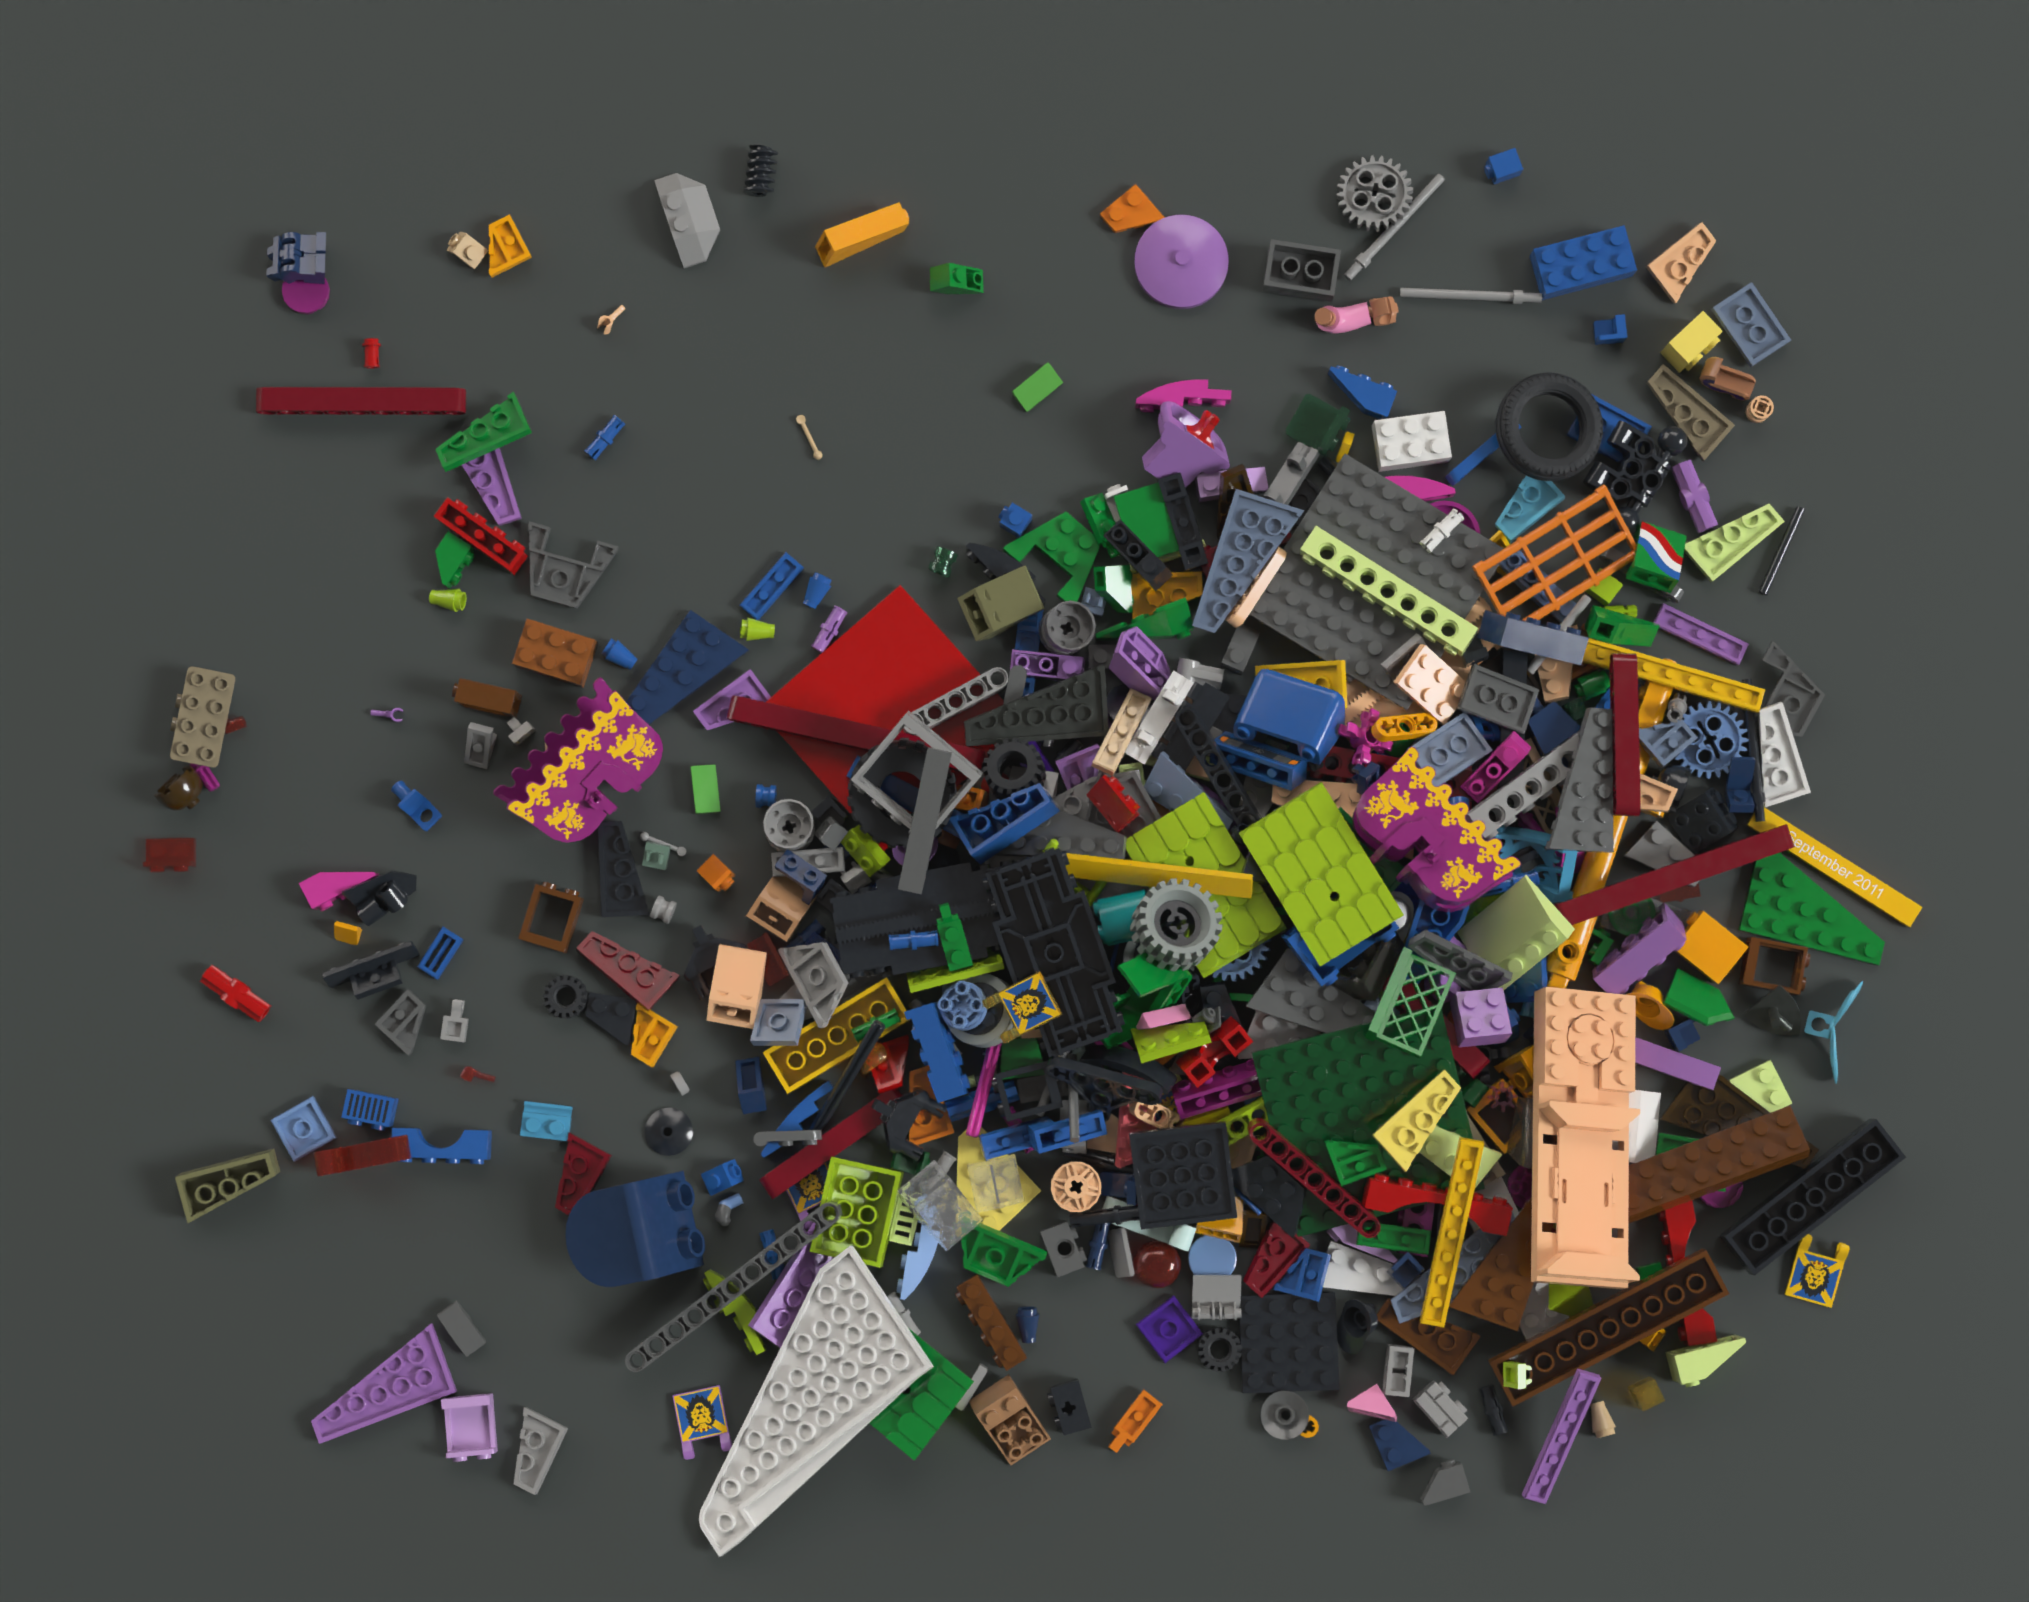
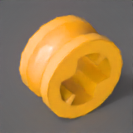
M1310 1415L1309 1420L1313 1421L1314 1424H1311V1426L1314 1428L1312 1431L1307 1430L1300 1434L1305 1438L1313 1437L1319 1429L1317 1420Z

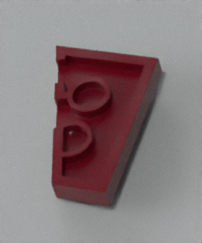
M570 1132L568 1134V1146L563 1161V1173L555 1204L556 1209L567 1215L570 1214L573 1206L580 1198L593 1192L612 1157L611 1154Z
M1272 1220L1243 1281L1263 1298L1310 1244L1302 1236L1298 1237L1297 1234L1292 1238Z

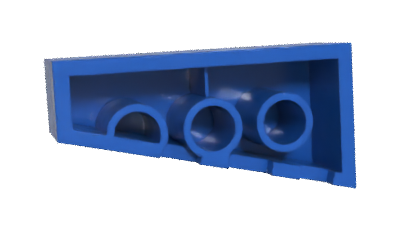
M1039 783L1015 792L1006 799L992 801L988 806L980 809H971L962 816H953L950 818V821L970 855L979 864H982L1060 812L1049 792Z
M938 1002L905 1011L906 1019H912L914 1024L911 1030L913 1038L917 1043H921L922 1047L919 1054L925 1066L929 1065L930 1067L927 1075L937 1102L940 1103L969 1093L970 1082L968 1076L962 1073L960 1065H963L962 1057L959 1051H955L953 1045L955 1036L943 1020L938 1008Z

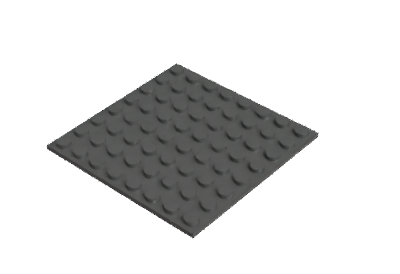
M1344 454L1283 550L1287 552L1285 560L1249 615L1324 661L1345 660L1347 675L1403 709L1408 710L1413 700L1393 683L1381 664L1416 633L1423 638L1427 647L1439 658L1445 652L1443 649L1444 645L1438 641L1433 643L1423 636L1424 633L1417 628L1415 630L1408 628L1402 623L1403 619L1397 615L1395 617L1389 616L1382 610L1383 607L1376 602L1375 604L1367 602L1362 598L1363 594L1356 589L1354 592L1348 590L1342 585L1343 581L1336 576L1334 579L1326 576L1322 572L1323 569L1317 564L1314 566L1307 564L1302 560L1303 556L1300 555L1301 547L1315 526H1318L1463 619L1467 617L1484 590L1472 566L1481 560L1485 561L1504 548L1460 522L1450 532V536L1447 539L1444 538L1429 553L1426 551L1427 547L1424 549L1421 546L1420 541L1447 514ZM1324 550L1320 554L1326 560L1331 559L1334 555L1330 550ZM1501 562L1483 572L1488 582ZM1343 563L1340 566L1344 572H1350L1354 569L1351 563ZM1365 575L1360 579L1364 585H1370L1374 582V579L1369 575ZM1384 588L1381 591V595L1385 598H1390L1394 595V592L1390 588ZM1404 601L1401 607L1406 611H1410L1414 608V604L1411 601ZM1424 614L1421 617L1422 621L1427 624L1435 620L1431 614ZM1449 626L1441 630L1443 635L1447 637L1455 634L1454 629Z

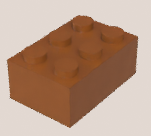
M526 619L512 664L518 668L584 688L598 642L595 639Z

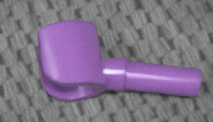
M394 708L392 711L371 710V715L391 718L392 721L400 723L403 720L395 719L393 713L404 711L401 708Z

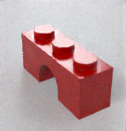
M1232 1016L1224 1021L1221 1027L1209 1034L1212 1043L1192 1048L1176 1061V1064L1197 1088L1216 1073L1213 1068L1219 1059L1228 1054L1236 1057L1253 1043V1040Z

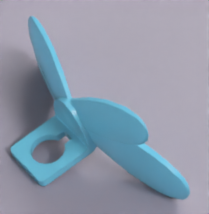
M1863 981L1854 990L1850 991L1836 1016L1809 1011L1805 1033L1830 1039V1061L1835 1084L1838 1081L1835 1026L1856 998L1863 985ZM1815 1018H1822L1826 1024H1829V1029L1815 1031L1811 1026L1812 1021Z

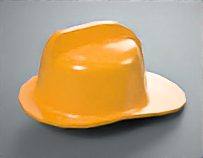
M1639 981L1632 992L1626 994L1636 996V1016L1643 1023L1659 1030L1669 1029L1673 1026V1014L1663 1005V995L1658 988Z

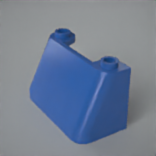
M1261 669L1251 685L1234 724V737L1250 741L1254 739L1257 731L1298 744V752L1303 760L1320 765L1340 737L1338 734L1339 725H1345L1344 698L1334 690L1276 671Z
M1393 921L1322 966H1319L1295 925L1287 930L1281 938L1319 986L1325 984L1327 987L1338 979L1336 975L1339 973L1340 968L1376 941L1380 942L1383 940L1386 943L1396 936L1395 931L1399 927Z

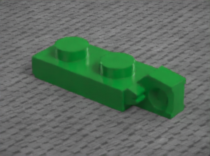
M1103 493L1084 498L1080 501V504L1098 544H1102L1104 548H1107L1111 559L1120 556V553L1103 536L1116 524Z
M948 902L940 904L939 908L942 918L937 919V928L949 970L953 971L973 965L958 913L951 914Z

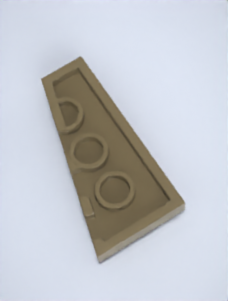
M1664 364L1646 383L1677 427L1682 428L1686 433L1689 444L1702 462L1735 426Z

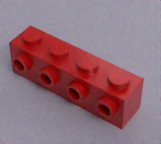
M447 497L434 517L515 575L528 557L524 552L525 547L516 540H513L512 543L504 538L507 534L496 526L491 529L486 525L487 520L478 513L470 514L466 511L468 506L460 500L456 499L454 502Z

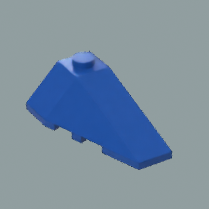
M1418 898L1404 947L1412 950L1408 947L1409 939L1424 930H1428L1450 941L1464 924L1469 906L1454 912L1437 911L1427 906ZM1412 951L1411 954H1414V955H1416V956H1418V957H1421V956H1420L1419 954H1417L1415 951ZM1412 963L1410 969L1414 977L1426 974L1421 965Z

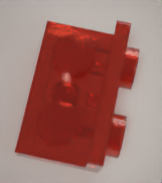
M196 838L146 839V862H143V867L150 868V872H165V868H174V872L189 871V867H196Z

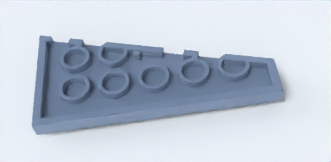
M1235 490L1192 626L1213 633L1217 631L1305 510L1245 491Z

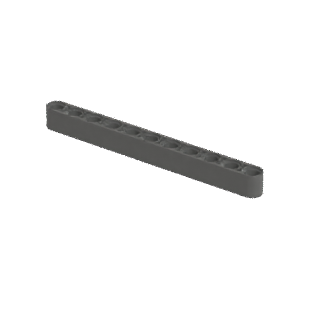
M834 1201L821 1205L630 1351L625 1358L626 1367L632 1372H639L645 1369L836 1223L842 1216L841 1206ZM827 1206L835 1209L836 1216L834 1219H827L825 1217L824 1210ZM807 1221H812L816 1224L817 1230L815 1234L806 1232L805 1224ZM788 1236H794L797 1239L798 1244L795 1249H791L786 1245V1238ZM768 1251H775L777 1253L778 1261L772 1264L767 1260L766 1255ZM750 1265L758 1268L759 1275L757 1278H751L748 1275L747 1269ZM730 1280H735L739 1283L740 1289L737 1293L729 1290L728 1283ZM711 1295L719 1297V1307L715 1308L710 1305L709 1297ZM691 1310H698L700 1312L701 1319L699 1322L691 1320ZM673 1324L681 1327L682 1333L680 1337L672 1335L670 1328ZM653 1339L661 1341V1351L653 1350L651 1346ZM634 1354L642 1356V1366H636L633 1363L632 1357Z

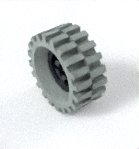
M1177 878L1170 879L1167 884L1165 881L1159 882L1156 887L1153 886L1146 893L1132 915L1131 919L1134 921L1130 925V931H1136L1132 936L1133 943L1139 942L1141 945L1137 950L1140 955L1146 952L1149 955L1146 961L1150 964L1153 960L1158 961L1157 967L1160 969L1170 965L1169 971H1177L1180 966L1182 971L1189 969L1192 964L1193 966L1198 965L1220 938L1218 935L1222 931V925L1218 923L1222 919L1221 912L1215 913L1219 906L1216 900L1213 902L1208 900L1212 895L1208 890L1204 894L1199 891L1201 885L1195 883L1193 887L1188 886L1190 880L1183 879L1180 884H1177ZM1160 917H1165L1166 921L1161 927ZM1189 927V937L1187 938L1184 936V932Z

